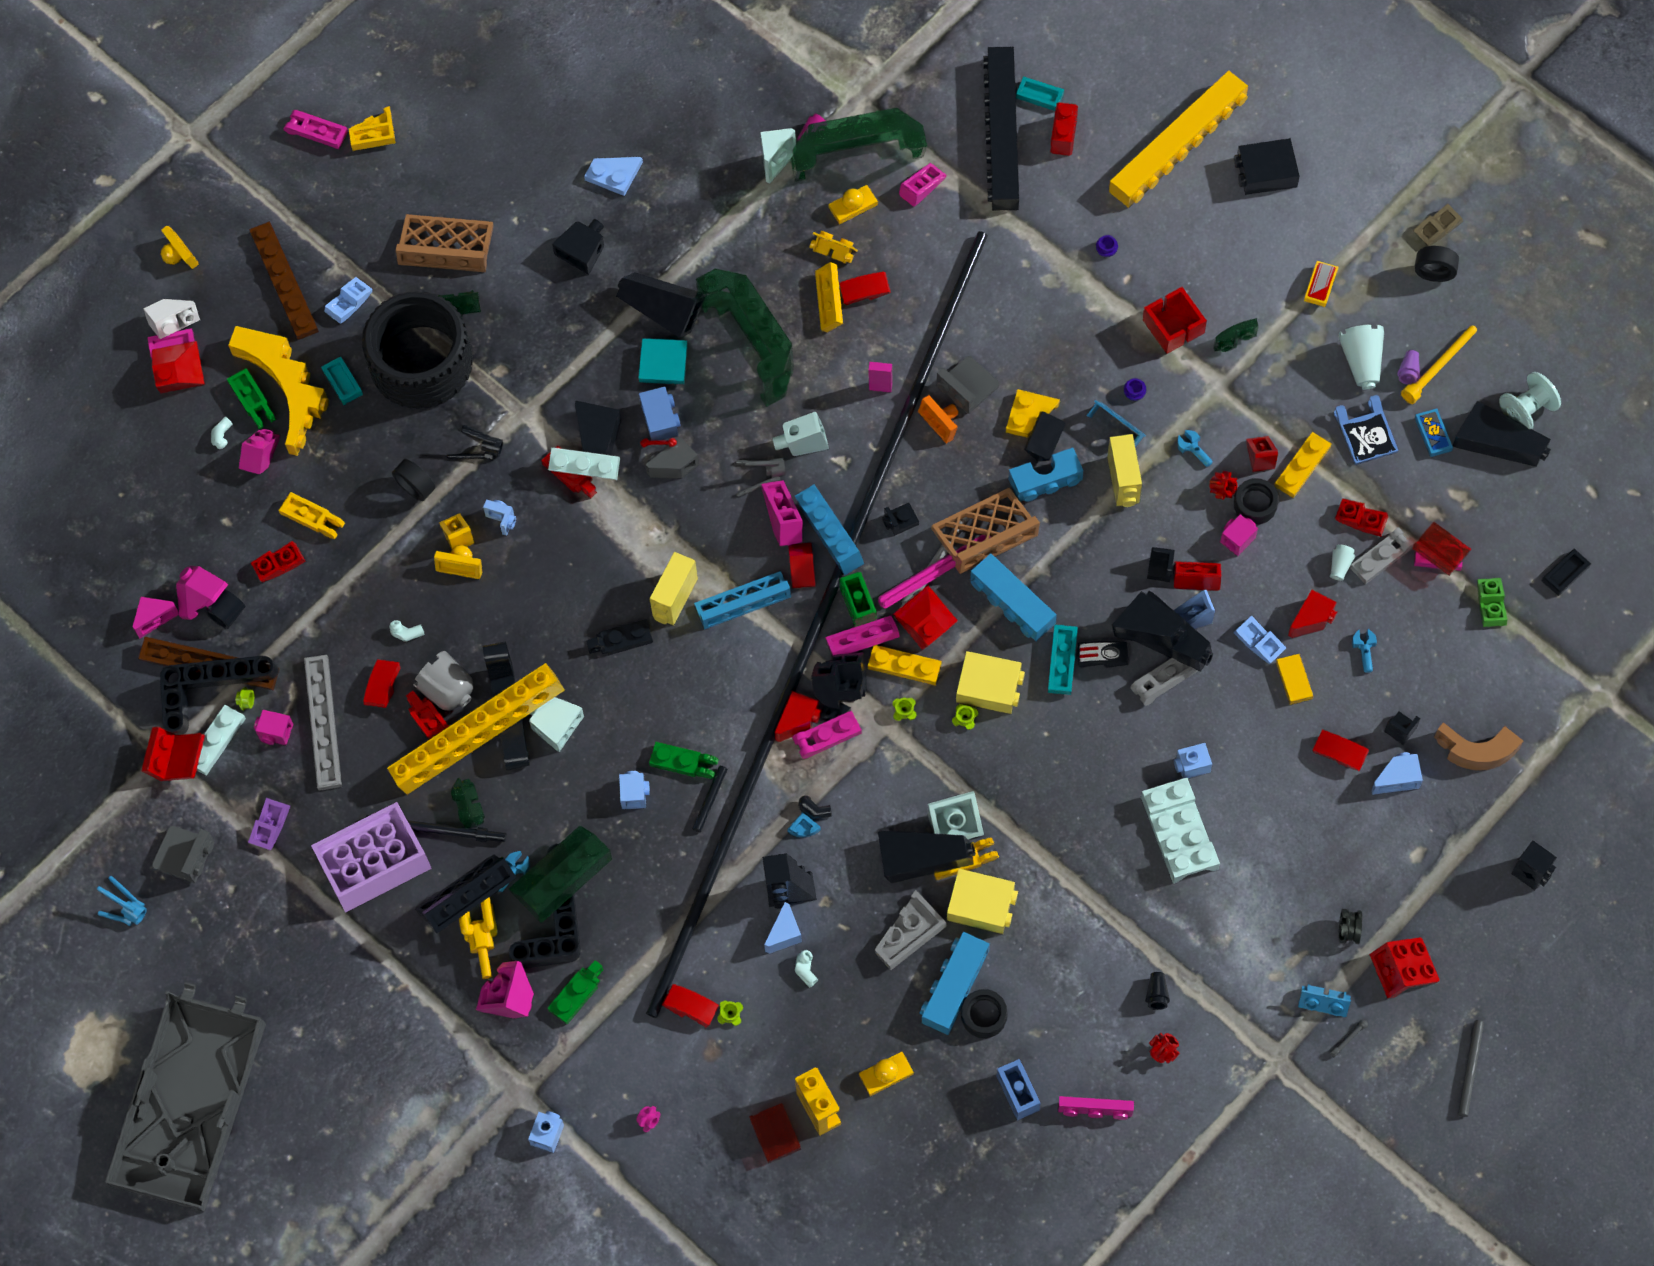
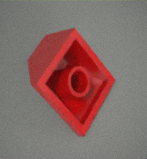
M197 341L152 349L153 374L156 388L160 393L205 385Z
M929 585L893 614L922 650L958 621Z

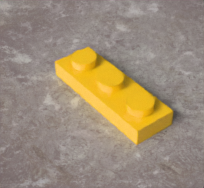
M832 262L815 271L821 330L829 332L843 324L837 264Z
M1312 432L1275 482L1274 487L1294 498L1329 451L1332 443Z
M874 645L868 669L936 686L942 661Z

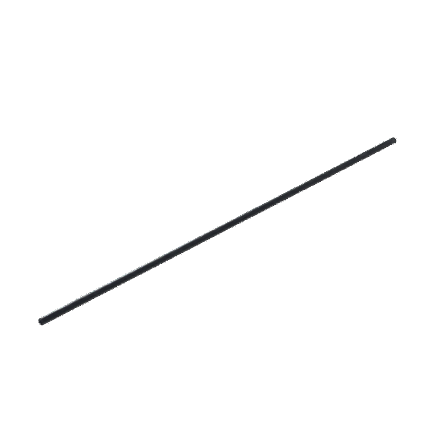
M982 231L977 232L849 536L856 547L988 235ZM837 564L646 1014L650 1017H658L662 1003L669 991L775 740V731L792 691H796L838 592L839 579L844 577V574Z

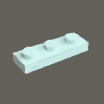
M551 448L548 470L617 480L620 457Z
M227 705L223 706L204 734L205 737L197 771L207 776L246 718L243 714Z

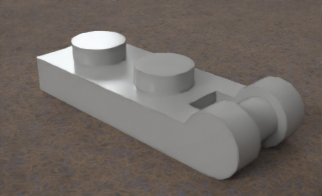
M1399 527L1351 564L1350 569L1365 585L1415 546L1411 539L1407 540L1403 535L1404 532ZM1397 542L1401 547L1396 549L1392 544Z
M1171 658L1136 680L1130 689L1134 694H1138L1141 697V702L1147 706L1153 703L1155 698L1198 671ZM1151 685L1152 688L1147 691L1146 687Z

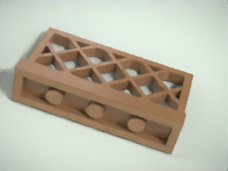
M406 214L400 242L396 247L398 265L486 272V260L494 227L493 222ZM410 222L422 225L414 231L409 227ZM434 225H442L444 227L436 233L431 229ZM457 226L464 227L465 230L458 235L452 230ZM479 228L487 229V232L481 236H478L474 231ZM424 231L431 235L424 240L417 236ZM448 232L453 238L443 242L439 237ZM470 234L474 240L465 244L461 239ZM412 238L418 242L416 245L405 244ZM434 240L440 244L437 247L427 246V244ZM456 242L462 246L459 249L449 248V246ZM480 244L483 247V251L471 250V248Z
M1007 488L933 524L931 530L956 562L955 567L961 574L977 566L990 553L995 557L1038 536L1040 522L1035 516L1031 517L1012 490ZM1006 497L1012 502L1011 507L998 505L999 500ZM983 508L994 510L992 517L981 515L979 512ZM996 511L1010 513L1008 520L995 518ZM1012 514L1023 516L1025 521L1021 523L1012 522ZM964 517L974 519L973 526L959 524L960 519ZM977 520L990 522L989 529L975 527ZM993 523L1006 526L1005 531L1001 533L991 531ZM944 527L955 528L953 536L943 534L940 529ZM957 530L971 532L969 539L956 537ZM974 533L986 535V540L982 542L973 541L972 537ZM954 542L967 545L966 550L957 553L953 548Z

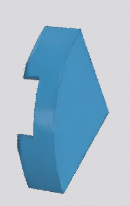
M802 812L787 829V832L795 837H810L818 833L821 827Z

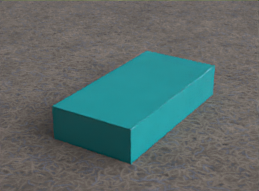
M1023 76L1016 93V99L1055 111L1056 104L1058 102L1061 103L1064 89Z
M342 357L321 367L343 405L363 395L362 390Z

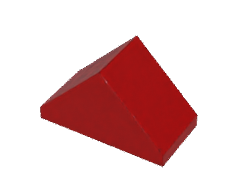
M1270 437L1246 439L1252 472L1275 469L1278 450Z
M811 543L788 545L792 589L815 587Z

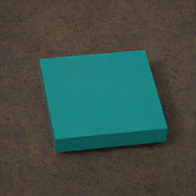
M642 339L639 382L684 384L687 341Z

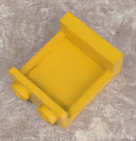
M815 1067L796 1077V1094L819 1136L841 1125V1121L836 1114L839 1112V1106L818 1068Z

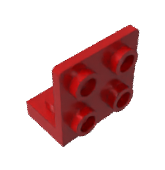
M152 727L141 771L159 781L194 779L205 735L202 733L174 735L161 727Z
M1421 937L1386 942L1369 954L1387 998H1395L1410 987L1435 984L1440 981Z

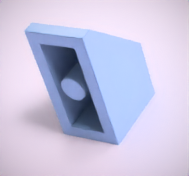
M1404 752L1393 757L1374 782L1372 795L1419 789L1423 779L1418 755H1410V753Z

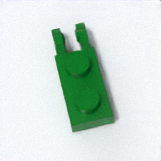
M247 368L227 378V382L248 416L252 417L258 429L263 427V423L256 412L263 409L268 420L271 422L276 420L268 407L267 400Z
M655 742L649 765L692 777L699 776L712 779L714 778V771L698 767L699 763L717 765L719 759L709 754H701V752Z

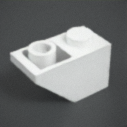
M162 299L143 308L149 326L160 339L200 320L193 301Z

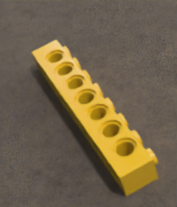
M545 663L387 767L397 786L408 795L565 691L555 673Z

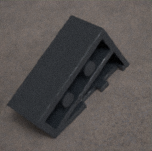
M787 853L762 857L769 907L781 909L785 902L794 904L817 900L813 873L811 871L805 872V867L803 865L798 866L797 861Z

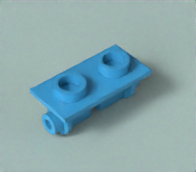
M1310 984L1302 986L1298 1004L1299 1008L1347 1017L1351 996L1346 995V992L1329 989L1328 995H1324V988L1311 986Z

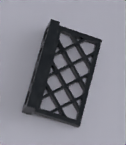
M494 854L415 910L431 925L436 933H439L517 877L506 860Z

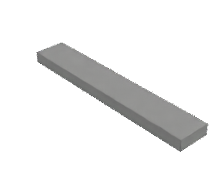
M327 655L304 658L317 788L319 791L342 787L329 659Z

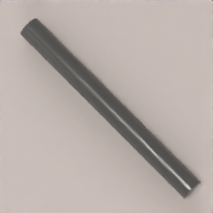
M1479 1020L1474 1021L1458 1115L1462 1117H1468L1484 1028V1022Z

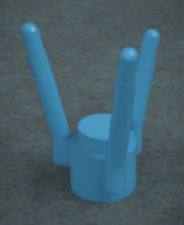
M109 876L108 879L132 902H125L98 886L97 890L123 907L121 913L124 917L99 911L98 915L123 922L128 926H131L133 923L138 925L147 912V909L144 907L145 904L137 900L114 877Z

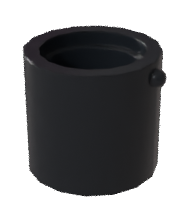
M224 589L218 599L206 608L205 613L216 624L229 629L246 606L237 596Z

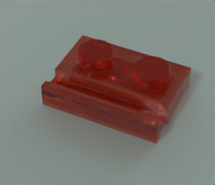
M1435 522L1429 526L1412 548L1449 576L1471 551V548Z
M782 1103L761 1111L754 1116H749L768 1163L801 1150Z

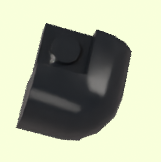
M864 653L831 655L832 660L822 664L821 662L815 664L811 675L812 685L816 698L822 704L830 708L839 709L842 700L853 702L866 696Z

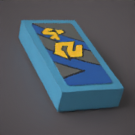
M1438 409L1415 415L1416 423L1430 457L1453 450Z

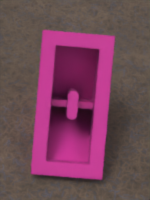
M141 597L133 628L140 639L178 616L179 612L171 601Z

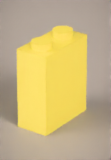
M1133 434L1110 437L1107 458L1116 506L1131 507L1140 502L1142 488Z
M677 552L673 553L650 597L653 617L659 623L675 624L698 580L695 560Z
M966 651L956 693V703L1011 714L1013 706H1018L1020 693L1016 692L1018 685H1023L1025 672L1021 671L1022 663Z
M959 869L947 911V921L1003 934L1004 928L1010 927L1013 914L1009 913L1010 905L1016 904L1018 891L1014 890L1015 882Z

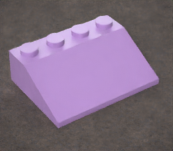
M397 802L311 845L345 913L432 869Z

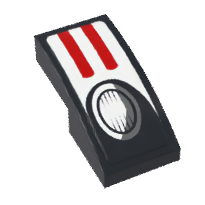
M1124 641L1079 642L1078 665L1081 668L1104 665L1106 668L1128 665V643Z

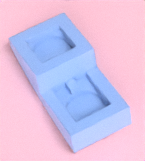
M355 277L341 288L339 296L325 305L324 312L341 324L365 302L372 293V288Z
M1253 616L1248 617L1233 632L1250 650L1268 664L1272 663L1286 649L1280 640L1271 631L1267 633Z

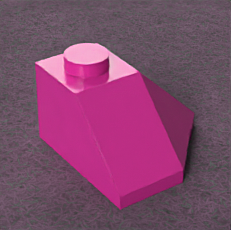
M200 566L186 567L180 573V579L176 583L179 616L182 619L192 620L198 615L199 612L197 610L205 606H211L228 584Z
M519 961L503 962L498 967V975L493 981L487 980L482 986L476 1010L509 1018L528 1017L534 993L522 963Z

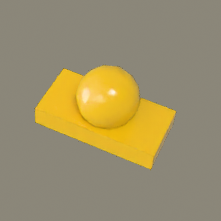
M865 185L859 189H848L844 192L843 197L829 204V209L838 223L842 224L877 206L878 201L868 185Z
M165 226L161 231L170 243L164 245L161 249L162 260L167 264L175 265L183 259L194 269L199 265V262L178 234L170 226Z
M464 545L454 547L450 553L436 551L434 556L435 570L437 572L469 578H481L482 564L481 559L472 558L471 550Z
M903 1052L888 1059H882L876 1065L859 1073V1077L869 1096L914 1075Z

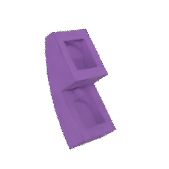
M266 798L260 818L255 820L248 843L271 850L284 825L290 805Z

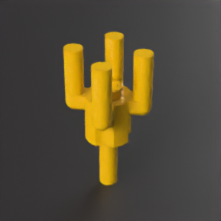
M490 897L481 902L483 920L471 922L470 911L459 918L461 933L464 935L465 941L469 942L470 952L478 953L482 979L492 977L488 952L494 949L493 937L497 936L498 933Z

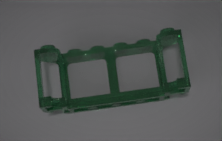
M898 108L809 124L792 150L793 156L790 162L794 182L806 179L805 171L815 166L817 155L898 140L900 151L909 149L912 152L913 159L922 158L927 149L924 127Z
M715 268L696 278L697 291L707 295L701 308L703 312H707L710 307L717 309L719 316L730 311L762 361L757 366V373L763 383V393L760 394V397L765 406L768 407L786 397L790 377L794 370L792 343L747 275ZM725 288H728L729 292H725V291H721V290H723V289H725Z

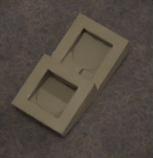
M1447 203L1433 217L1429 216L1413 231L1427 246H1431L1460 225L1463 219Z

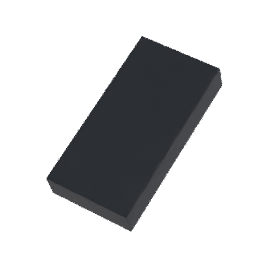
M1573 549L1541 581L1559 596L1590 567L1591 563L1576 549Z

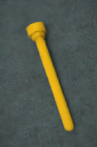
M1474 325L1469 326L1415 384L1407 385L1401 391L1403 399L1410 404H1415L1421 397L1422 389L1477 332V328Z

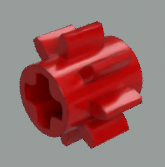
M1223 471L1222 473L1215 472V476L1209 481L1210 493H1215L1216 499L1232 498L1238 487L1237 478L1231 477V472Z
M1159 1033L1158 1036L1155 1035L1149 1042L1152 1046L1149 1051L1150 1055L1159 1063L1166 1061L1169 1064L1170 1061L1173 1062L1180 1054L1176 1050L1179 1047V1042L1169 1033L1164 1035Z

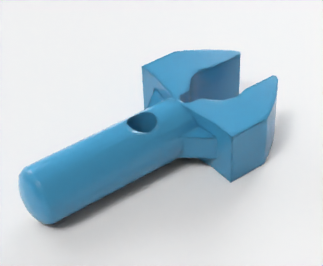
M1185 430L1184 435L1191 440V443L1185 442L1178 435L1177 445L1182 454L1186 451H1191L1206 467L1213 463L1212 459L1198 446L1200 436L1197 432Z
M1367 629L1366 635L1368 640L1364 644V641L1360 639V630H1358L1353 636L1352 647L1361 650L1363 670L1365 673H1370L1373 671L1370 648L1377 644L1376 635Z
M521 851L513 852L505 859L515 875L519 873L526 875L530 870L528 856L521 865L516 866V861L522 855ZM508 884L501 888L498 892H503L504 889L508 886Z

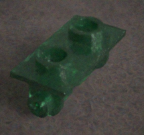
M474 290L458 293L457 296H454V294L438 295V297L441 296L446 301L451 302L460 314L481 312L479 293L474 292Z
M457 778L451 788V796L453 801L457 803L460 822H463L465 828H469L474 822L475 825L483 824L485 815L480 802L471 803V801L478 800L474 783L470 779H465L461 782V779Z

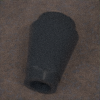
M1162 972L1150 974L1145 999L1150 1009L1163 1010L1167 1008L1170 1002L1165 974Z

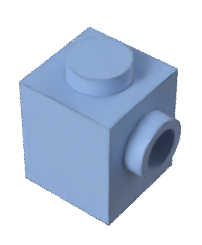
M1205 743L1177 751L1174 765L1177 773L1181 772L1182 778H1191L1211 772L1212 762Z
M628 771L625 774H619L622 809L646 808L645 795H650L649 781L644 780L643 773Z
M546 1111V1114L538 1112L528 1138L531 1146L554 1153L564 1127L563 1121L559 1119L560 1116L550 1111Z

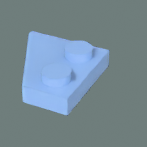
M641 157L595 158L584 176L585 181L625 196L643 163V159Z

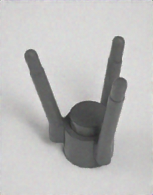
M783 458L736 460L735 463L737 465L765 466L766 476H771L770 479L736 493V496L740 497L761 488L763 483L780 481V476H785Z

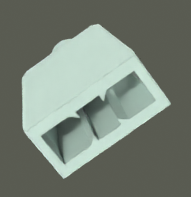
M817 412L784 423V434L773 437L776 450L789 447L793 456L829 449L825 430Z
M554 697L530 713L532 717L529 722L531 729L560 752L583 719L584 714L581 707Z

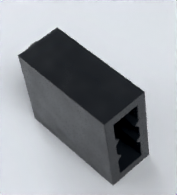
M1291 138L1238 146L1237 155H1234V164L1240 170L1238 180L1240 187H1244L1245 195L1298 187L1300 175Z

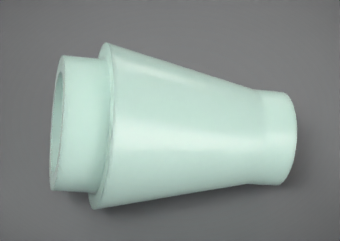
M1336 545V549H1333L1330 574L1332 579L1344 580L1345 574L1355 558V550L1346 545Z

